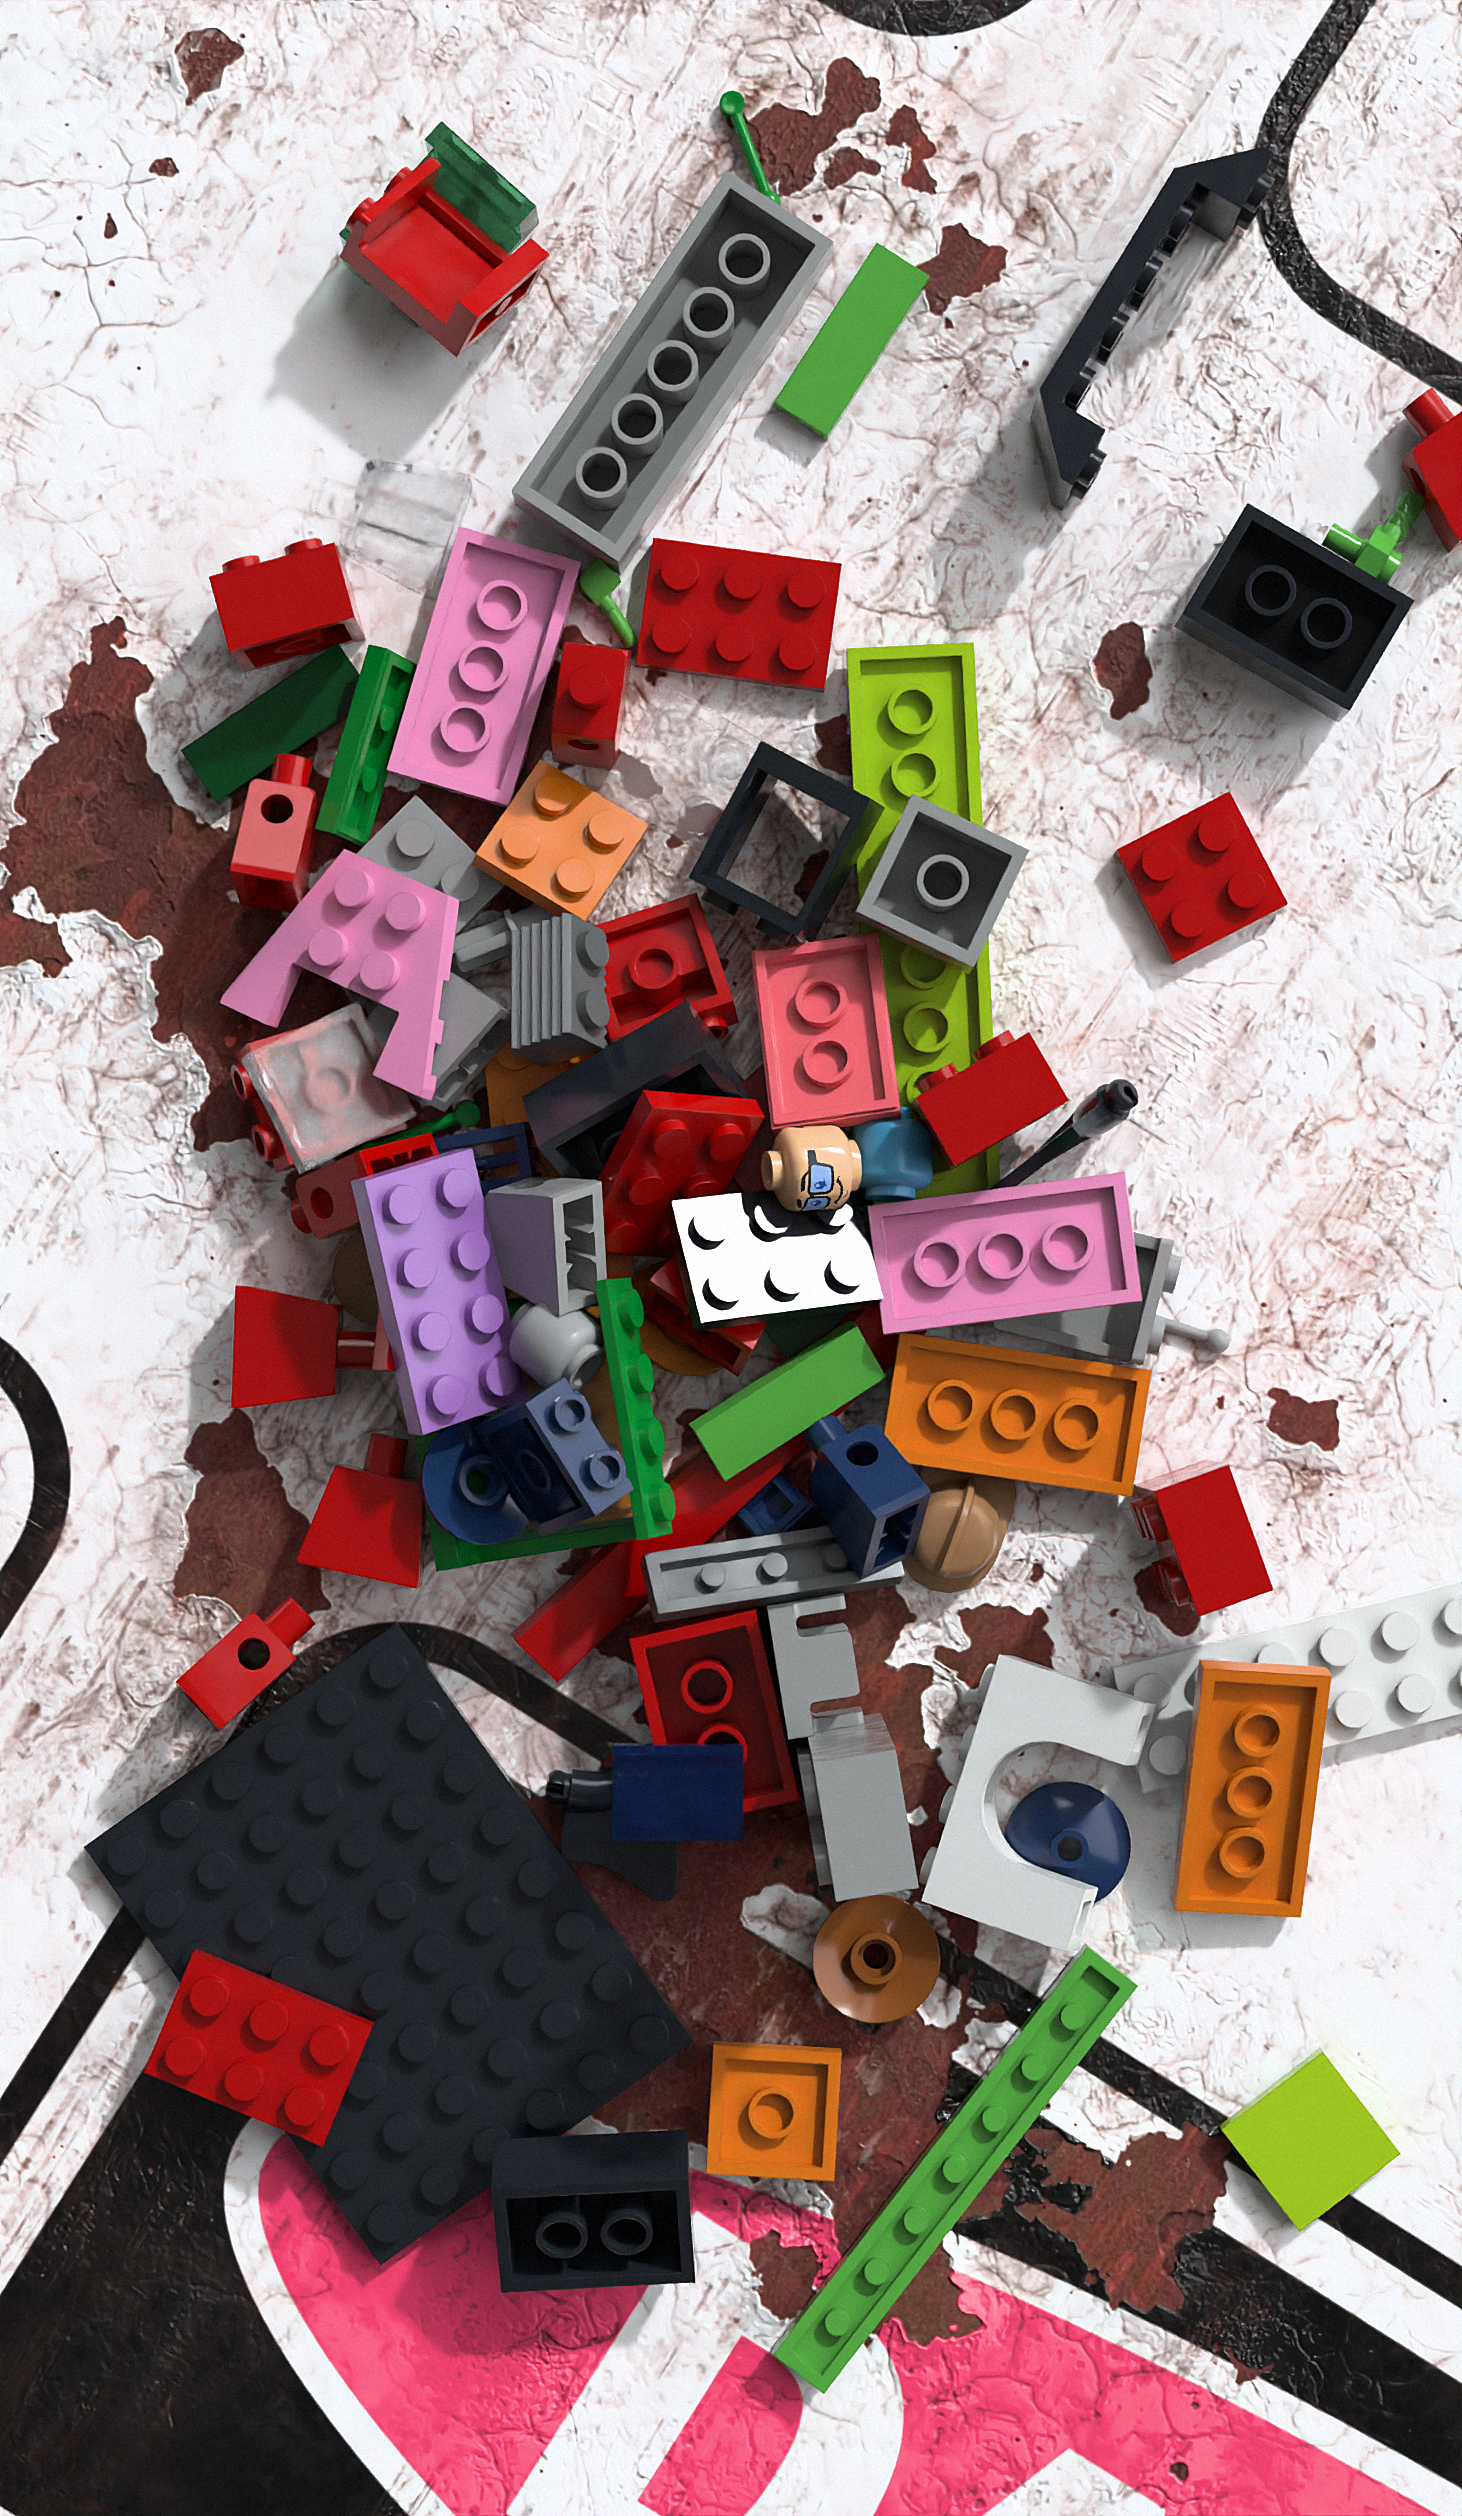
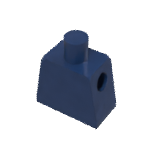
M834 1415L826 1416L815 1422L804 1435V1439L817 1456L809 1491L812 1500L858 1577L863 1579L914 1554L931 1495L928 1486L877 1425L866 1424L847 1433Z

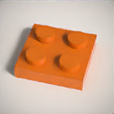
M540 759L476 852L472 865L557 917H561L562 913H571L588 922L645 836L649 825Z
M714 2041L706 2174L834 2181L841 2048Z

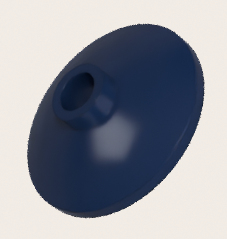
M476 1416L445 1427L439 1432L425 1452L420 1473L422 1496L429 1513L436 1523L456 1539L475 1545H493L507 1541L520 1534L532 1522L473 1427L487 1419L488 1416ZM470 1472L477 1474L482 1479L483 1490L480 1495L471 1493L466 1485V1478Z
M1053 1782L1033 1790L1014 1808L1004 1832V1838L1009 1846L1027 1862L1097 1887L1098 1891L1094 1903L1105 1898L1119 1884L1126 1872L1130 1859V1832L1122 1812L1106 1794L1080 1782ZM1065 1837H1075L1080 1841V1852L1073 1859H1063L1057 1853L1058 1843Z

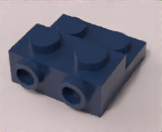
M565 1377L538 1389L519 1403L491 1415L473 1427L541 1537L596 1516L634 1489L626 1476V1465L623 1458L614 1447L604 1441L591 1420L592 1414L588 1402L580 1392L571 1388Z

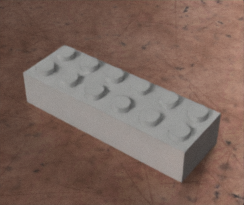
M726 170L511 490L515 506L594 559L602 560L612 571L621 576L832 262L834 241Z
M881 1713L863 1715L865 1723L863 1725L815 1732L814 1736L807 1737L808 1741L796 1743L819 1886L833 1884L836 1902L919 1888L897 1753Z

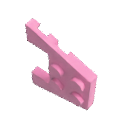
M344 849L225 991L220 1003L266 1025L277 1028L304 968L398 1011L399 1016L373 1075L416 1096L431 1101L435 1093L437 1079L436 1076L431 1075L435 1044L441 1045L444 1021L438 1019L443 982H449L459 900Z

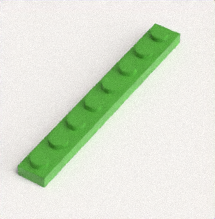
M1086 1943L1082 1946L774 2346L773 2355L825 2394L1136 1990L1138 1985L1134 1980Z

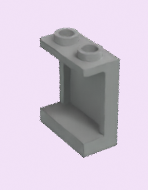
M1134 1232L1143 1302L993 1321L992 1329L1139 1366L1143 1365L1146 1353L1155 1356L1159 1353L1166 1319L1157 1317L1156 1312L1161 1292L1170 1294L1174 1292L1182 1257L1171 1254L1174 1240L1163 1237L1156 1238Z

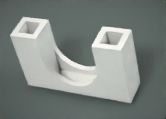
M999 1654L996 1665L988 1664L979 1684L977 1697L978 1700L984 1701L977 1726L972 1724L968 1726L960 1744L958 1760L965 1764L958 1786H950L941 1804L939 1822L944 1823L945 1827L938 1848L931 1847L922 1864L919 1881L921 1884L926 1885L921 1901L1063 1952L1079 1950L1098 1888L1035 1866L1020 1857L1009 1846L1002 1835L996 1816L998 1785L1005 1770L1017 1756L1033 1746L1046 1742L1063 1744L1122 1765H1137L1156 1703L1016 1656Z

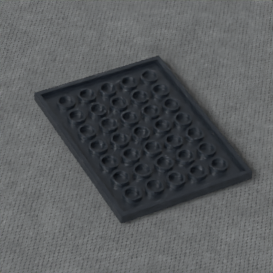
M399 1622L84 1846L180 1983L193 1952L198 1949L374 2022L323 2147L289 2132L286 2133L380 2265L491 2187L495 2139L562 2136L694 2041V2036L569 1861H565L564 1858L561 1860V1850Z

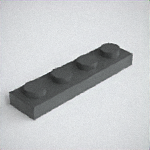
M828 1526L645 1553L640 1562L654 1623L837 1593L899 1585L905 1577L900 1560L872 1575L860 1579Z

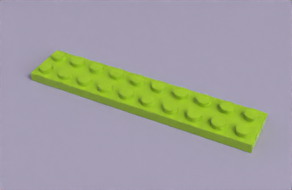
M974 642L846 648L852 789L885 807L856 861L858 905L912 794L983 827ZM859 922V935L878 932L901 1107L911 1108L910 1105L913 1100L921 1095L916 1087L920 1084V1080L952 1062L958 1072L976 1063L972 1055L976 1051L975 1049L993 1038L989 939L987 938L970 974H967ZM912 1112V1120H918L915 1113ZM999 1143L949 1172L937 1151L933 1148L932 1182L927 1188L916 1192V1200L989 1190L1000 1181ZM873 1201V1205L895 1203Z

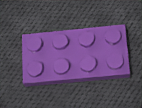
M472 1148L455 1149L351 1181L387 1341L390 1342L396 1367L395 1376L408 1433L425 1435L522 1401L528 1397L522 1368L510 1357L509 1342L513 1333L510 1328L511 1319Z

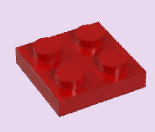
M1230 791L1118 848L1114 852L1172 964L1288 905Z

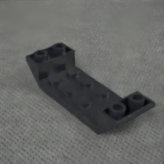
M1259 147L1177 167L1171 172L1039 389L1030 421L1050 502L1054 507L1062 511L1071 495L1082 501L1101 471V465L1108 455L1099 449L1106 429L1079 414L1078 410L1091 389L1090 385L1097 374L1096 371L1090 368L1093 362L1096 361L1105 366L1124 335L1123 330L1130 320V317L1124 314V311L1129 307L1138 312L1157 281L1156 276L1164 263L1157 257L1160 253L1168 258L1172 257L1190 227L1189 222H1192L1225 243L1236 225L1247 231L1262 207L1266 195L1275 180L1265 174L1274 155L1272 151L1265 147Z

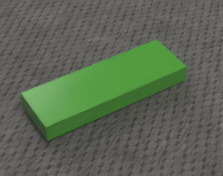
M876 242L775 399L774 407L820 437L828 440L929 283L930 276Z
M849 1320L689 1423V1426L718 1474L724 1481H727L812 1426L818 1420L826 1417L886 1378V1375L858 1327Z

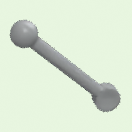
M1165 1318L1166 1326L1164 1331L1204 1343L1206 1348L1212 1353H1223L1229 1347V1335L1222 1329L1216 1328L1208 1332Z

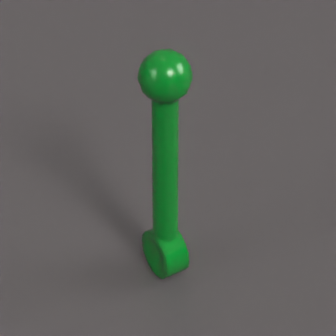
M727 91L720 98V112L724 117L732 121L756 189L781 206V199L769 188L742 115L745 109L744 98L737 91Z
M462 1100L456 1105L452 1113L378 1142H369L356 1146L354 1153L430 1132L433 1134L458 1123L464 1127H471L477 1124L480 1119L479 1107L472 1100Z

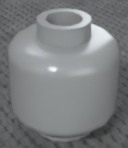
M528 1301L512 1318L510 1328L513 1333L509 1342L510 1357L543 1387L565 1377L571 1388L578 1390L588 1384L603 1366L606 1352L603 1350L604 1337L602 1327L581 1309L557 1316L543 1302L535 1304Z

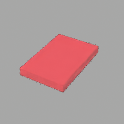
M878 932L751 951L770 1121L774 1137L787 1127L833 1125L840 1128L861 1125L868 1121L883 1118H902Z

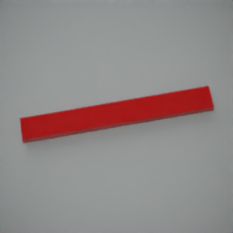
M880 1303L875 1308L851 1311L830 1332L851 1320L858 1327L881 1369L885 1372L892 1366L897 1334H883ZM927 1330L908 1333L924 1335ZM860 1395L856 1396L855 1398H853L852 1400H850L843 1406L839 1407L827 1416L834 1415L838 1417ZM809 1428L727 1481H724L718 1474L704 1450L669 1483L675 1499V1516L671 1521L673 1533L650 1539H634L605 1544L511 1633L515 1642L558 1683L648 1597L640 1565L643 1555L645 1553L703 1545L808 1445L804 1435Z

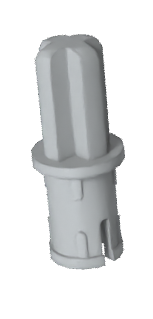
M537 904L513 914L510 913L509 908L503 910L505 917L455 936L453 955L456 963L462 972H470L511 956L512 930H521L522 926L531 927L532 923L541 924L542 920H551L552 916H557Z

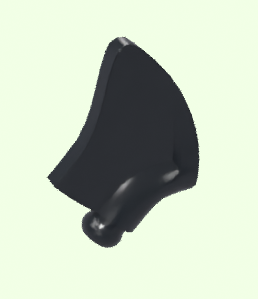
M1115 1079L1109 1084L1099 1086L1079 1104L1069 1119L1038 1150L989 1190L1018 1186L1053 1159L1082 1142L1100 1136L1118 1126L1127 1119L1131 1108L1138 1104V1093L1134 1085L1125 1079Z
M626 1753L618 1762L606 1770L588 1771L572 1769L571 1774L561 1770H553L548 1774L545 1800L549 1804L565 1805L561 1836V1860L564 1858L565 1861L592 1863L609 1868L655 1899L662 1902L670 1901L675 1896L678 1877L679 1853L676 1829L672 1827L665 1796L647 1770L630 1754Z

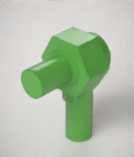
M1405 491L1385 525H1377L1369 538L1363 540L1334 522L1321 545L1387 584L1403 558V555L1393 549L1396 543L1406 539V536L1423 510L1425 501L1419 495Z

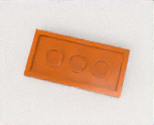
M900 1333L896 1336L882 1432L909 1464L1132 1497L1152 1371L933 1336Z
M1199 1660L1171 1893V1903L1175 1911L1301 1918L1332 1678L1327 1667Z

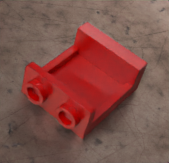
M431 156L414 171L407 166L402 168L389 182L383 196L375 202L371 197H368L356 207L346 222L345 227L351 233L339 257L457 358L529 295L550 254L530 238L513 254L509 255L434 190L433 182L442 165Z

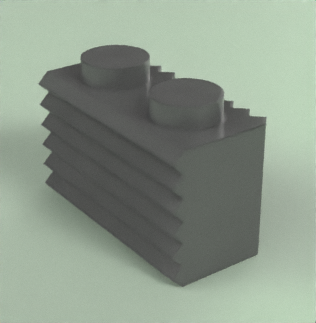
M562 913L561 917L552 916L551 920H542L541 924L532 923L531 927L522 926L521 930L511 931L512 1053L541 1067H546L604 1049L608 1045L604 1038L607 1034L604 1026L609 1021L610 1010L606 1000L607 995L604 991L607 984L603 977L607 974L604 966L609 961V947L606 942L607 937L602 929L571 913Z

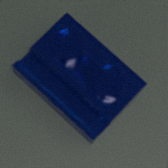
M613 1743L612 1841H743V1744Z

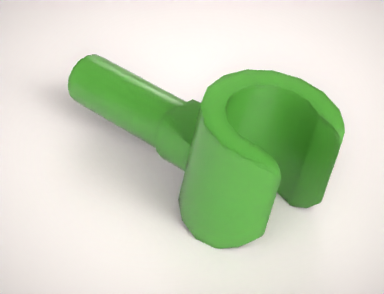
M595 560L579 577V591L584 598L600 610L602 615H605L623 646L627 649L639 640L617 604L609 597L619 586L621 580L602 560Z

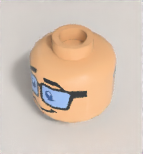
M833 1125L784 1128L776 1136L772 1151H765L761 1160L763 1184L767 1190H774L781 1205L791 1211L839 1208L848 1200L850 1192L856 1191L861 1183L862 1162L858 1145L855 1140H848L844 1132L839 1127Z

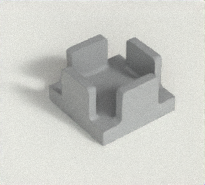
M837 1593L767 1605L788 1740L814 1736L815 1732L865 1724L861 1706L819 1713L810 1711V1706L814 1702L856 1696L860 1691L852 1637L850 1632H848L847 1625L843 1622L809 1628H798L796 1625V1620L799 1616L846 1609L844 1594Z

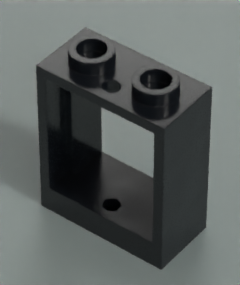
M760 741L688 878L706 887L701 899L735 916L739 907L742 906L759 915L760 919L755 928L789 946L794 935L808 942H814L885 807L807 764ZM778 780L850 818L798 917L726 879Z

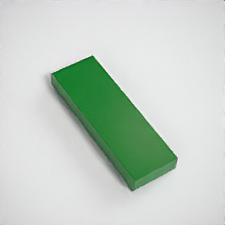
M368 645L315 829L360 847H364L370 837L388 775L387 766L417 669V664L387 648Z

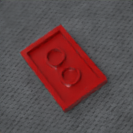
M653 537L636 667L824 693L842 563Z
M643 1090L597 1180L602 1182L605 1254L673 1258L675 1256L665 1215L666 1208L671 1201L724 1195L765 1118L755 1099Z
M196 1949L191 1956L144 2073L323 2147L374 2022Z

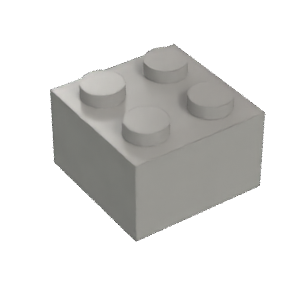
M912 794L858 905L854 920L970 974L1030 850Z

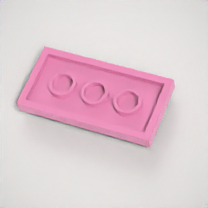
M461 526L458 527L387 766L389 774L507 808L515 795L582 568L580 561Z
M1125 1172L867 1206L875 1269L883 1299L880 1302L884 1335L1143 1302Z

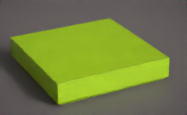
M1320 2048L1219 2125L1299 2232L1401 2154Z

